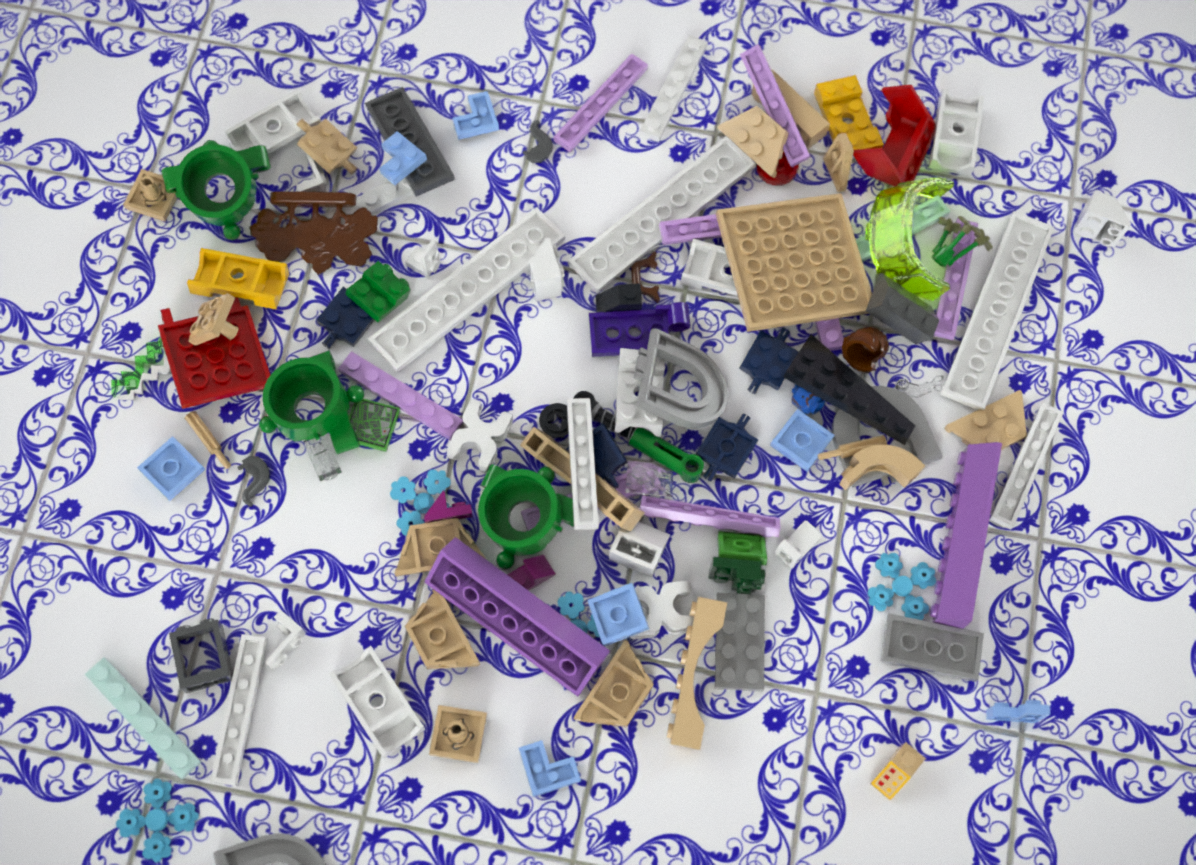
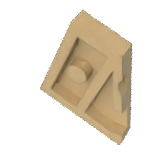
M846 133L837 135L823 158L837 192L846 191L854 152L852 143L849 141Z

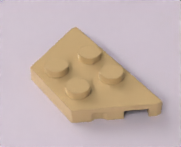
M755 106L717 126L725 136L734 142L771 177H776L777 171L775 170L778 160L782 158L783 146L787 141L789 133L760 107Z
M1021 390L1016 391L987 405L984 410L979 409L947 424L944 429L948 433L953 432L959 436L967 446L968 444L999 442L1002 443L1001 450L1025 439L1027 436Z
M457 518L411 525L397 568L395 569V577L430 571L441 549L455 537L483 558L485 556Z
M433 589V594L426 603L423 602L416 615L411 617L405 625L427 669L479 666L480 662L446 599Z
M624 640L575 714L574 720L627 727L654 684L644 671L641 662L635 656L627 640Z

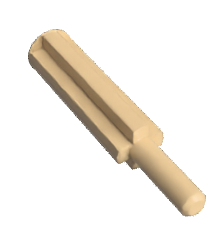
M192 411L188 413L184 419L189 423L211 455L215 454L224 468L229 469L231 464L221 452V445L198 416L197 412Z
M881 435L839 445L836 450L819 453L818 459L824 460L840 456L841 459L851 457L864 448L874 445H887L885 436Z

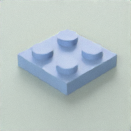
M797 409L773 439L770 446L808 472L818 459V454L825 450L835 435Z
M173 436L137 467L169 501L205 470Z
M633 583L587 600L603 646H608L650 629Z

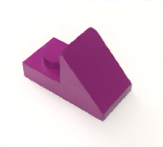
M443 490L424 516L425 523L453 518L458 520L472 518L471 504L466 505V502L453 503L452 507L447 508L445 491Z
M543 554L524 559L522 566L507 575L530 591L555 576L556 573Z

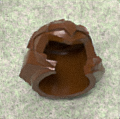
M873 326L859 328L849 336L844 337L842 344L843 358L853 369L864 373L877 371L874 363L885 357L889 350L887 336Z

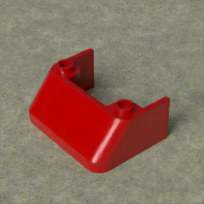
M912 84L882 87L881 91L890 104L885 118L891 127V131L883 148L854 150L853 156L867 176L899 189H909L935 136L936 124Z

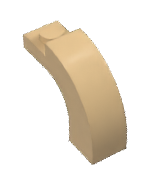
M874 445L864 448L853 455L849 462L850 466L841 474L843 478L839 485L846 491L864 474L871 471H882L890 474L905 488L923 471L925 465L912 453L900 447Z

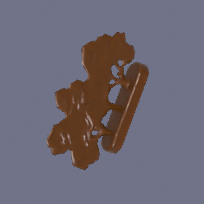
M276 191L270 193V203L274 206L287 207V211L278 216L269 208L262 209L258 213L257 222L249 226L250 234L256 238L255 246L260 252L265 254L267 260L283 261L287 259L295 248H300L302 250V259L307 263H311L313 270L319 275L331 268V263L335 256L343 260L346 265L363 266L372 255L369 245L364 242V239L377 231L378 217L372 215L366 207L359 208L353 214L346 215L342 208L356 206L357 195L353 193ZM296 207H313L312 218L307 221L299 220L294 215ZM319 207H336V212L332 218L320 215L318 210ZM289 216V223L281 228L279 226L281 221ZM341 217L345 219L344 224H341ZM274 218H279L277 223L273 222ZM293 219H296V225L292 223Z

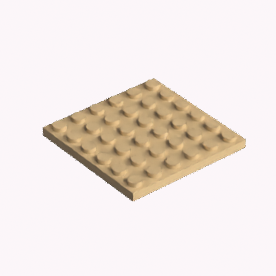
M841 193L718 209L716 211V218L747 332L869 314L866 312V308L872 292Z

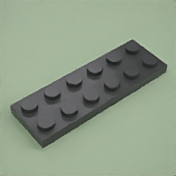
M403 87L365 102L366 109L384 141L398 131L426 154L427 160L405 177L415 197L455 180L452 170Z

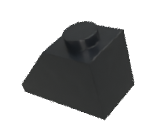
M640 284L616 285L597 294L595 297L596 312L641 310L642 308Z

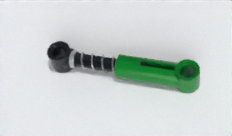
M580 391L574 396L573 399L590 398L592 421L605 424L610 428V432L615 431L616 414L613 415L607 412V408L605 410L602 409L599 402L595 401L593 394L588 391ZM630 426L618 433L619 437L628 439L629 446L679 474L683 481L695 483L701 478L704 462L698 455L688 454L663 438L655 436L646 428ZM689 465L695 466L697 471L690 472L686 467Z

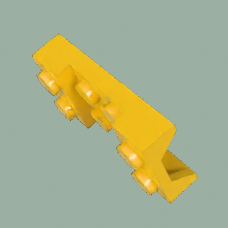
M856 75L816 84L814 95L822 116L830 123L828 131L833 142L838 134L846 133L849 141L852 143L853 150L883 148L884 143L877 127H873L861 98L863 91ZM850 118L853 123L847 124L842 119Z
M201 248L198 270L194 280H188L187 285L190 294L212 297L213 293L222 295L228 293L233 297L254 300L255 306L277 310L289 277V270L286 263ZM237 273L244 274L239 279L232 278Z

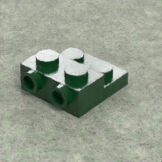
M713 557L708 579H714V582L717 583L732 581L731 590H736L738 594H751V592L761 590L762 584L765 582V570L761 569V561Z

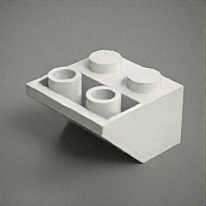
M1095 190L1079 215L1074 233L1080 234L1084 238L1098 241L1105 246L1115 248L1130 228L1131 222L1117 198Z
M550 237L544 239L529 263L530 283L536 302L562 296V287H565L563 277H565L562 264H558V250L556 245H552Z
M639 521L631 532L620 528L610 549L609 560L653 577L670 534Z

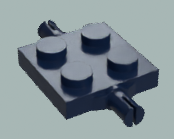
M345 287L341 288L317 319V323L329 332L328 337L322 342L328 349L337 339L345 341L354 347L374 322V319L345 294L347 290Z
M782 328L777 338L760 330L739 369L749 374L753 379L747 389L751 392L755 385L752 394L757 393L761 384L768 385L777 391L785 379L783 378L785 372L799 353V351L785 343L790 334L788 329L784 334L786 328Z
M742 414L737 424L719 417L697 450L696 455L709 465L708 470L703 475L705 479L708 478V481H712L717 471L724 472L735 479L758 443L759 439L750 435L744 429L751 419L748 415L746 417V414Z
M602 423L592 430L595 473L606 480L612 487L618 488L620 485L613 474L627 464L628 461L607 426Z

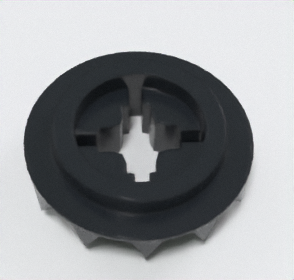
M550 404L540 414L539 424L541 429L553 439L555 437L564 438L568 434L567 405ZM554 414H556L559 420L563 419L560 428L556 423H551L554 421Z

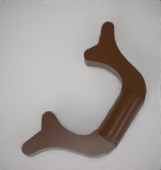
M654 251L648 258L637 261L632 265L631 275L632 284L641 285V294L649 296L656 303H659V286L644 287L640 279L641 268H657V262L655 261L657 253Z

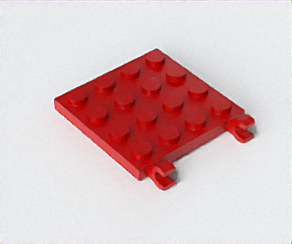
M235 297L226 319L227 322L238 327L237 335L230 340L220 333L219 337L196 346L188 340L191 335L190 328L197 321L198 316L173 321L170 308L160 310L163 324L158 325V331L182 409L264 389L270 377V372L248 305L241 306L238 297Z

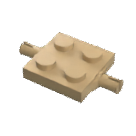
M303 118L299 120L297 126L306 133L297 143L303 151L329 174L342 166L351 175L356 172L358 168L348 159L355 153L357 147L327 119L313 127Z

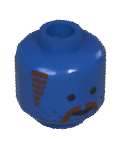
M798 385L792 389V404L806 415H815L825 405L823 399Z

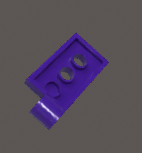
M675 302L669 305H656L655 309L589 313L592 357L619 356L620 348L636 350L644 348L647 350L652 329H659L668 334L669 332L688 330L691 327L688 304ZM636 328L640 330L641 334L634 337L629 334V330ZM609 330H616L619 335L615 338H610L606 333Z

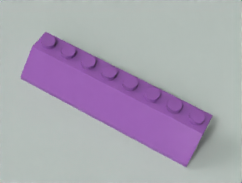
M1002 443L968 444L965 450L959 453L957 464L960 465L959 472H956L953 485L956 486V492L952 494L949 504L953 509L952 514L948 515L946 521V528L949 531L948 536L944 537L942 543V550H945L944 559L941 558L938 565V572H941L940 581L937 580L934 587V594L937 595L936 603L932 604L930 610V617H933L932 623L964 629L972 622Z
M456 537L441 549L424 582L577 697L582 693L610 652L598 641Z

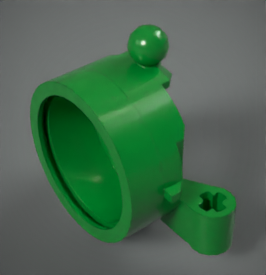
M207 140L203 146L188 153L180 165L166 167L161 170L167 193H175L176 197L180 198L182 203L200 220L215 226H225L223 229L225 238L235 240L240 236V228L235 223L241 221L255 203L256 180L259 179L258 173L271 169L265 145H257L235 151L227 146L219 145L214 140ZM218 175L230 177L235 184L233 196L224 203L213 202L206 194L208 182Z
M330 350L308 358L290 360L279 366L270 375L264 386L263 406L268 416L261 418L259 428L267 434L274 432L278 428L281 434L293 441L319 440L321 436L330 433L337 454L360 447L348 415L349 402L359 403L362 401L364 390L357 385H352L347 391L345 390L336 374L337 368ZM309 395L321 396L325 400V408L321 415L313 420H303L297 416L296 408L303 398Z
M490 464L481 483L484 490L479 500L478 515L485 533L503 550L496 558L497 565L501 569H509L514 565V555H531L546 548L557 532L562 533L561 522L574 527L572 498L557 493L551 486L555 473L549 467L540 468L536 473L527 469L506 471L501 467ZM523 502L534 503L540 510V519L533 529L524 532L514 529L510 524V514L514 507Z

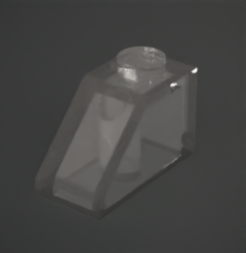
M326 434L321 436L319 440L303 441L320 482L334 479L338 474L342 473Z
M628 461L625 493L672 497L673 473L653 463Z

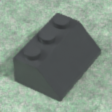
M879 274L866 312L914 344L933 339L939 319L932 306L885 274Z

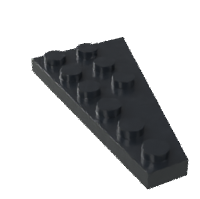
M810 334L783 377L904 445L916 426L812 334Z

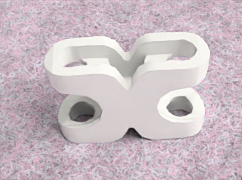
M472 399L463 414L464 429H458L454 432L447 448V458L458 460L465 450L476 449L481 453L478 461L479 470L486 473L490 464L494 465L497 459L496 443H502L507 438L513 423V414L502 412L496 421L492 423L483 422L480 419L482 412L481 402Z
M690 582L666 583L662 586L659 595L649 586L635 588L641 606L648 613L646 620L650 629L633 635L630 638L645 639L655 637L659 634L661 626H664L667 632L671 634L684 633L687 630V626H692L694 617L680 615L673 607L675 600L687 597L692 590Z

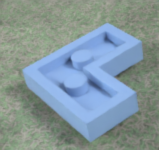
M488 91L468 95V102L472 113L452 118L458 140L499 130Z
M397 131L381 144L383 150L393 158L381 166L379 170L386 179L396 185L424 163L427 157L424 152Z
M1027 700L1026 703L1018 705V708L1009 707V703L999 702L994 703V706L986 710V720L1037 723L1050 716V705H1041L1039 700Z
M542 740L519 747L533 797L581 782L574 756L550 764Z

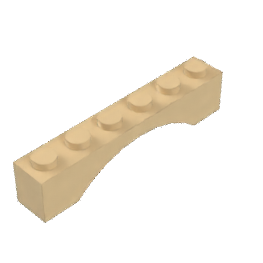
M533 427L520 446L571 484L570 452L545 432ZM595 473L597 507L618 526L631 532L645 512Z
M698 597L697 602L692 601L689 616L694 617L692 626H687L685 640L689 641L688 650L682 651L680 664L685 666L683 675L678 674L676 689H680L678 699H673L671 713L675 714L674 724L669 723L666 738L671 739L670 744L697 750L701 748L705 725L695 703L693 689L694 672L704 646L723 627L727 602Z

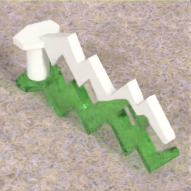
M161 337L156 342L146 343L147 356H135L136 369L134 372L121 371L122 380H111L113 398L117 396L118 386H130V380H135L136 387H126L128 394L117 397L119 400H135V394L143 395L144 381L158 380L159 373L170 374L171 370L166 356H163L164 366L151 365V374L144 373V364H156L155 353L162 354L161 347H163Z

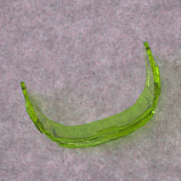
M939 177L897 184L895 187L880 191L875 198L870 221L866 224L865 240L870 241L871 257L876 266V272L878 274H885L915 296L930 301L937 299L950 290V284L931 274L924 268L917 257L912 240L913 211L917 195L934 198L937 195L941 197L954 187V181Z

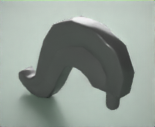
M539 120L532 122L530 125V133L537 140V146L531 148L529 152L523 151L526 159L532 163H542L552 152V140L544 131L538 128V125H540Z
M248 456L242 460L243 464L237 467L238 470L245 468L246 472L253 476V481L242 493V499L249 507L253 506V503L250 501L251 498L262 491L270 481L268 466L258 456Z

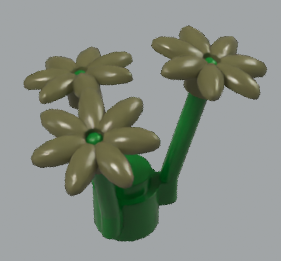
M958 216L959 220L965 224L962 228L959 223H953L951 218L939 217L937 223L945 226L943 229L944 233L937 246L932 250L934 254L931 257L941 267L945 268L947 265L951 267L956 260L976 246L984 245L986 250L990 251L993 248L992 243L989 241L990 237L985 236L983 229L971 225L962 216ZM971 230L974 231V236L976 237L974 242L953 256L955 252L952 249L965 234L968 235ZM952 231L958 234L949 246L945 244L942 247L948 234H951Z

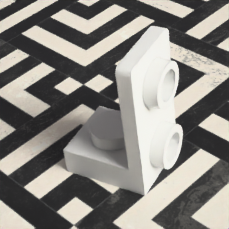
M306 153L308 163L315 178L307 179L297 184L298 192H326L324 186L328 185L325 175L317 170V168H320V165Z
M432 239L425 249L417 245L405 261L406 266L427 278L432 272H436L440 266L437 242Z
M805 520L787 540L784 539L778 545L775 554L793 569L820 540L822 534Z
M281 610L274 616L278 622L276 627L286 636L288 634L289 636L265 661L272 670L276 666L280 667L286 661L289 651L292 648H297L303 642V636L306 634L296 622Z

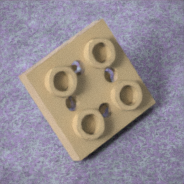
M141 169L123 205L127 210L166 221L177 197L175 193L166 192L162 175Z
M227 293L211 301L204 302L198 310L199 316L197 321L190 328L191 335L188 341L196 346L219 337L220 333L230 340L233 339L238 333V327L227 322L226 319L235 297Z
M438 705L429 755L479 763L487 713Z

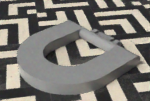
M652 329L647 350L644 348L639 349V356L635 366L636 372L633 378L641 381L637 407L685 428L697 429L711 425L721 416L728 403V387L720 368L699 348L659 329ZM657 357L693 374L702 389L701 400L697 402L686 401L653 386L652 382Z
M871 386L916 425L907 441L912 454L923 464L942 459L941 450L919 405L911 397L897 389L885 386ZM839 408L832 423V433L835 435L833 438L835 449H838L839 445L860 441L858 435L859 419ZM839 456L844 470L850 466L849 462L853 456L843 459ZM871 471L858 479L852 487L878 479L881 480L883 486L890 484L888 477L891 483L898 481L888 473Z
M268 834L213 852L216 865H268L275 862H283L289 865H326L321 854L311 844L289 834Z

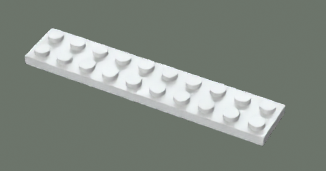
M725 136L569 259L568 265L598 294L632 267L635 262L642 259L662 243L659 228L660 222L694 217L753 170L756 163Z
M536 207L369 337V342L397 372L401 371L530 268V261L545 238L550 237L552 245L557 247L565 241V235Z
M1013 211L940 395L976 410L985 409L1053 233L1054 226Z

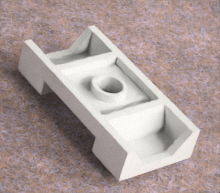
M942 89L938 99L934 143L929 161L930 169L971 176L976 162L984 96L980 95L973 99L965 100L954 98L947 89ZM952 127H960L963 132L957 133Z
M297 89L227 129L225 133L228 141L236 151L257 145H265L267 153L270 154L297 137L306 134L297 126L300 119L303 118L311 127L321 123V119L319 116L314 115ZM272 124L279 125L276 130L268 129Z
M693 239L680 284L700 290L704 286L738 296L732 275L724 272L725 268L730 267L725 247Z
M620 348L615 432L620 433L631 426L649 428L655 436H661L663 418L640 409L636 405L638 397L634 393L639 392L641 381L635 380L633 377L636 372L635 366L639 350ZM657 357L652 385L663 390L665 360Z
M371 646L358 659L346 667L329 673L383 758L425 731L424 726ZM376 694L382 695V705L372 707L370 705L371 697Z

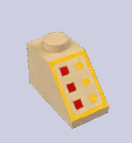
M905 742L898 747L870 785L890 801L909 781L926 758Z

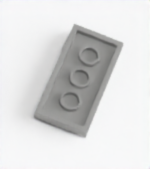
M717 593L716 600L727 602L723 627L716 632L715 689L763 692L765 595Z
M888 614L880 662L976 682L979 679L984 633Z

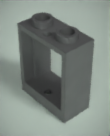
M213 618L205 619L199 625L192 627L190 625L180 626L176 628V631L169 633L179 686L183 692L187 694L232 681L233 671L223 625L218 620ZM213 631L221 668L187 677L180 640Z

